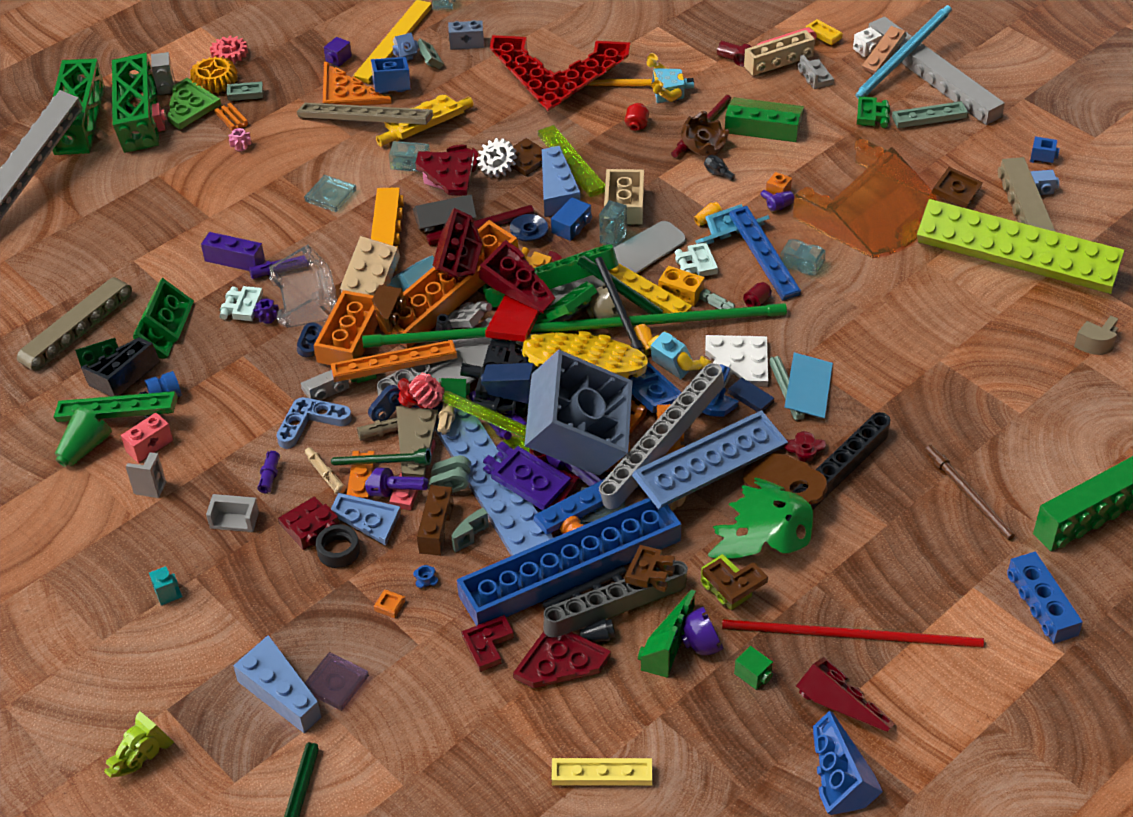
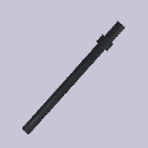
M598 257L595 259V262L630 339V346L644 353L642 341L638 340L602 257Z

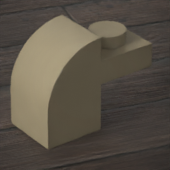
M1110 316L1102 327L1086 321L1077 333L1074 347L1094 355L1110 352L1114 347L1119 330L1116 327L1118 318Z

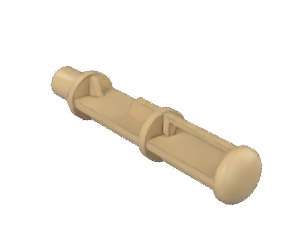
M311 447L307 448L305 454L308 456V461L316 468L323 480L329 484L336 495L338 493L343 494L346 491V486L338 479L334 471L324 464L318 452H315Z

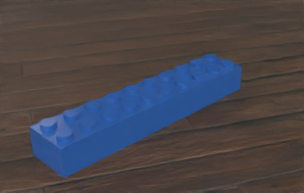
M647 498L457 579L458 596L476 626L503 615L508 617L590 581L621 565L624 566L631 563L640 545L661 550L681 541V523L668 505L658 509L652 500Z

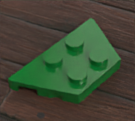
M584 281L548 307L543 313H540L535 323H546L565 314L571 315L575 313L579 305L587 304L592 300V296L597 293L596 288L590 282Z

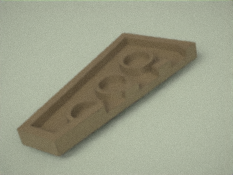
M396 406L400 454L414 453L419 448H429L431 451L438 420V410ZM401 462L402 477H425L427 466H420L415 462Z

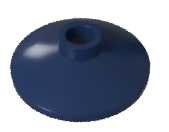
M534 214L521 215L510 224L511 234L521 241L539 240L548 231L547 221L541 216Z

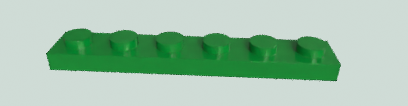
M173 391L58 401L53 417L56 422L70 421L78 407L92 411L96 414V419L153 415L154 413L169 414L174 413L178 396Z

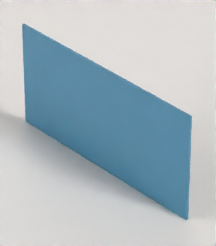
M794 352L784 408L825 418L833 363Z

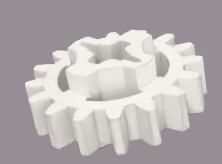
M495 138L493 143L489 140V145L483 144L484 150L478 151L481 155L477 157L479 161L478 167L485 175L487 174L491 178L493 175L499 178L501 173L505 176V171L511 172L510 166L516 164L513 159L517 158L515 155L516 150L509 141L506 142L503 138L501 141Z

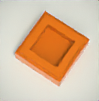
M384 589L374 605V611L395 618L405 603V596Z

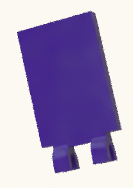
M503 441L496 448L499 451L496 457L503 460L501 463L490 455L483 460V463L486 464L483 471L491 474V479L541 510L547 509L570 484L571 478L519 446L513 450Z

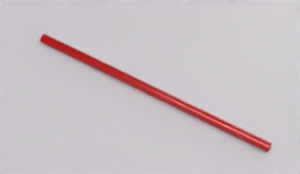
M726 619L722 621V629L969 647L984 646V638Z

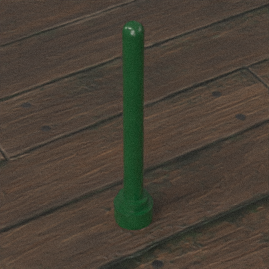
M419 448L414 453L333 457L331 464L338 466L415 462L420 466H427L431 464V451L429 448Z

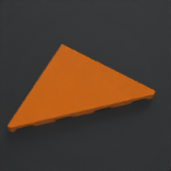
M324 62L323 104L358 106L391 104L390 96H384L379 92H375L372 86L368 87L363 84V81L350 77L343 70L337 67L334 68L328 62Z

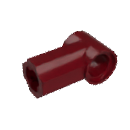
M721 40L717 48V55L733 60L738 66H744L745 49L752 46L749 44L739 46Z

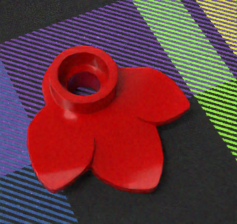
M402 378L398 382V388L400 389L399 402L408 408L417 405L420 408L429 409L424 408L413 399V395L409 392L411 382L406 378Z

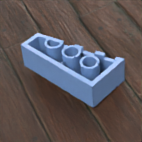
M560 146L542 149L544 217L555 215L571 197L580 200V190Z
M269 635L233 665L237 681L301 732L305 733L321 718L318 701Z

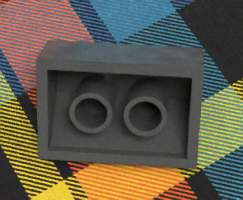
M472 195L417 205L412 209L418 229H424V232L435 230V226L442 225L444 228L454 208L471 215L473 219L476 218Z

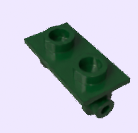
M114 337L76 349L75 351L80 366L82 367L87 364L89 367L99 362V357L104 355L107 358L117 353L118 345Z

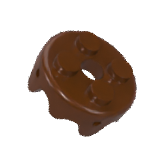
M701 111L694 117L689 116L681 129V138L685 145L693 152L702 156L718 154L723 149L729 135V130H723L719 120H708L706 111Z

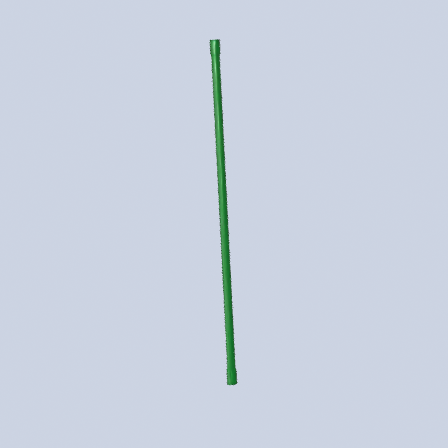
M786 303L768 304L766 306L628 317L632 326L640 324L653 325L756 316L787 315ZM620 317L535 323L530 334L624 326ZM487 327L390 335H363V348L485 338Z

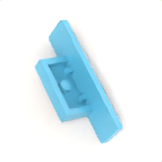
M742 204L706 216L711 235L695 240L696 244L701 242L713 243V238L719 236L721 240L730 237V232L733 231L739 234L740 232L730 218L729 213L732 210L743 207ZM767 215L756 220L758 224L762 226L765 224L764 220L770 218L769 215Z

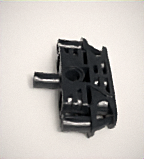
M491 338L482 367L462 363L460 376L479 379L472 403V411L492 414V418H496L498 414L505 413L506 411H511L512 415L516 413L518 401L488 395L485 387L481 384V375L484 373L486 365L529 363V357L523 356V347L517 344L516 341Z

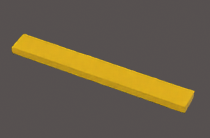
M416 0L353 77L363 81V83L370 84L372 81L371 59L391 58L394 55L392 49L394 37L413 32L431 10L432 3Z

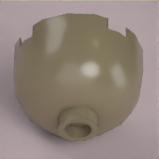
M606 285L598 287L596 289L597 293L592 296V300L589 302L590 307L587 308L590 318L619 317Z

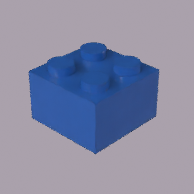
M406 57L371 59L372 80L375 92L384 94L389 91L405 92L410 90V73Z

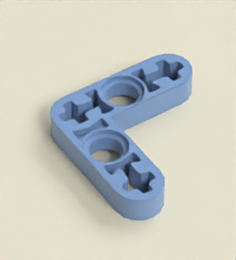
M304 397L298 398L293 402L277 432L278 444L284 449L295 446L308 420L336 426H346L352 420L351 411L344 405ZM322 409L327 410L325 414L317 413L319 410ZM294 420L300 421L297 425H290V422Z

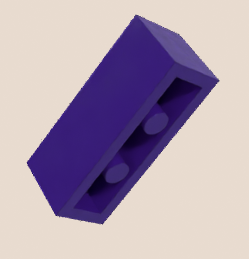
M209 232L201 243L206 262L249 271V267L262 265L265 262L263 246L259 242Z

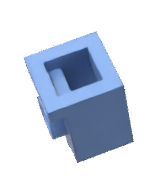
M1053 170L1031 171L1040 195L1054 194V190L1059 188V178L1055 176Z

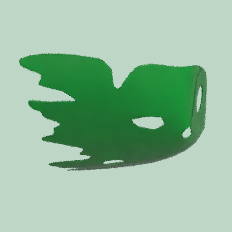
M754 478L757 480L754 483L759 485L761 489L742 486L744 497L736 502L729 503V506L739 513L734 518L737 523L734 525L713 526L715 534L724 537V539L708 553V556L717 558L723 554L728 559L757 554L761 551L765 541L781 553H791L807 546L811 540L813 526L812 507L803 497L793 492L781 491L784 487L760 478ZM782 501L786 505L782 508H777L773 505V502ZM787 515H792L789 521L785 519ZM800 524L805 527L806 531L803 539H799L796 534V529ZM738 529H748V533L746 535H736Z

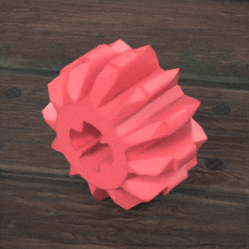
M422 372L409 385V392L413 395V399L424 408L432 409L436 407L445 397V390L441 387V383L430 374Z

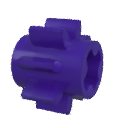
M262 299L255 304V318H259L260 322L272 323L275 319H278L279 306L278 304L274 305V300Z

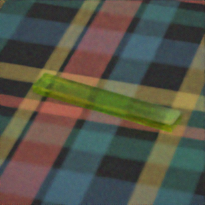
M554 125L538 130V136L548 148L560 146L574 179L589 197L605 192V184Z

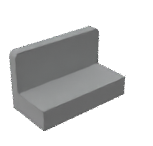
M150 452L144 465L127 463L126 470L134 494L159 498L166 484V479L158 453Z

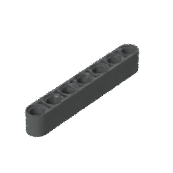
M674 561L675 571L673 576L668 575L666 579L668 587L665 592L657 590L650 583L645 588L625 583V579L552 605L544 611L543 631L549 637H559L589 626L604 618L613 617L679 592L686 587L688 567L684 562Z

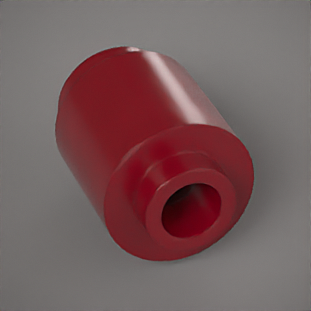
M765 282L756 283L743 296L746 306L755 307L764 304L770 298L772 293L771 287Z

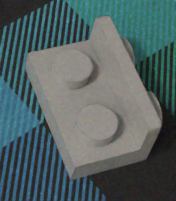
M804 55L800 56V63H798L799 72L804 75L807 83H810L813 89L833 85L834 78L819 59L808 61Z
M332 370L300 383L301 389L307 398L323 400L349 388L348 380L334 382Z

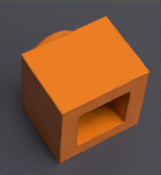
M775 172L767 181L766 191L772 194L790 191L792 178Z

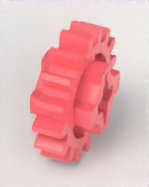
M231 36L228 38L222 37L220 40L216 39L217 43H212L210 47L212 58L223 56L224 59L229 58L234 64L236 61H242V57L246 58L248 53L246 41L243 38L238 39V36L234 38Z

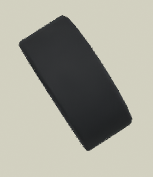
M342 524L329 526L322 530L316 538L318 557L328 567L343 568L357 559L360 553L358 536L355 530L349 526ZM335 540H346L351 543L348 549L340 553H331L325 550L326 545Z

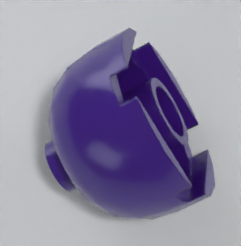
M701 607L690 613L684 620L683 629L685 634L681 635V638L686 648L692 647L700 655H712L724 650L722 643L717 645L720 643L719 637L708 614L702 615L706 611L704 607Z

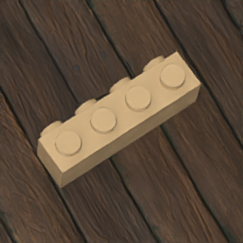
M807 30L747 48L745 49L744 67L754 76L800 61L801 55H804L806 58L813 57L815 39Z

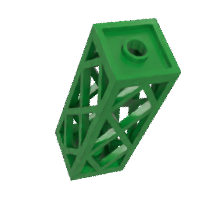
M147 53L113 59L112 119L113 127L123 152L159 146V130L152 116V104L158 103L157 89ZM137 70L139 73L131 74L130 71ZM134 97L141 101L137 107L130 103ZM127 108L132 111L131 114L127 112ZM133 131H138V132H140V133H139V134H133L132 132H133Z
M98 59L62 60L53 97L56 96L59 90L63 91L64 86V92L79 98L83 109L52 151L54 155L89 154L105 88Z

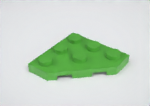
M185 78L173 85L170 112H168L167 116L168 121L178 129H182L220 106L221 100L200 85L196 86V83H192V80L189 78Z

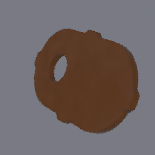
M769 454L747 465L743 471L745 485L761 489L759 485L754 483L757 481L754 478H760L782 486L784 489L781 491L791 492V488L797 484H807L808 488L805 491L795 494L803 497L810 505L823 500L828 487L826 478L822 473L809 467V464L806 462H799L783 454ZM774 501L775 503H777V504H779V505H781V506H785V505H786L785 502H782V501Z

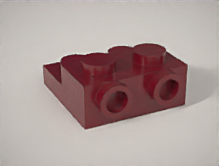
M315 496L278 518L279 524L302 550L316 544V538L325 528L332 525H340L338 516L326 503L323 505Z

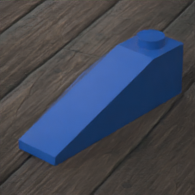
M829 711L813 726L815 752L819 754L820 766H817V774L821 776L822 784L819 787V795L827 813L834 815L866 808L883 791L874 772L834 713Z

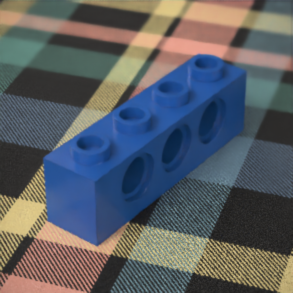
M1036 551L1012 558L1007 570L1008 578L1016 585L1020 597L1027 602L1033 617L1038 619L1044 634L1049 636L1053 644L1079 636L1083 621Z

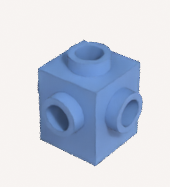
M412 32L395 36L393 39L394 45L392 49L395 56L406 57L407 61L414 59L413 56L417 54L419 48L417 41L413 39Z

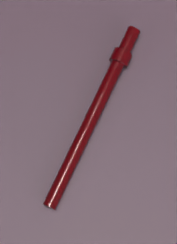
M725 95L707 114L709 121H712L731 100L730 95ZM682 139L671 152L674 158H677L681 152L688 149Z

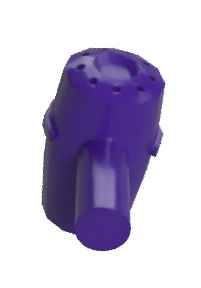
M763 190L760 194L761 197L767 199V206L771 211L782 210L795 201L791 191L772 194Z

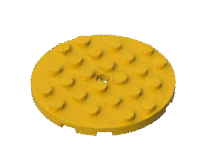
M579 331V334H532L523 343V356L529 357L528 361L534 363L537 367H540L556 351L561 350L627 379L630 375L639 377L647 370L648 359L644 353L632 348L630 345L612 340L608 335L593 336L587 331Z

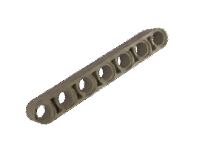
M116 277L110 278L21 348L17 354V361L32 371L40 370L125 302L132 294L131 285Z

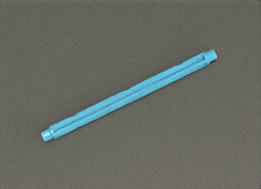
M946 5L943 9H940L859 88L855 96L857 98L859 96H867L949 16L952 8Z

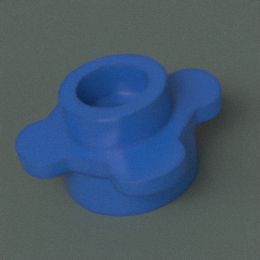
M423 565L413 572V576L417 579L416 586L418 588L438 583V578L434 574L436 572L435 568Z

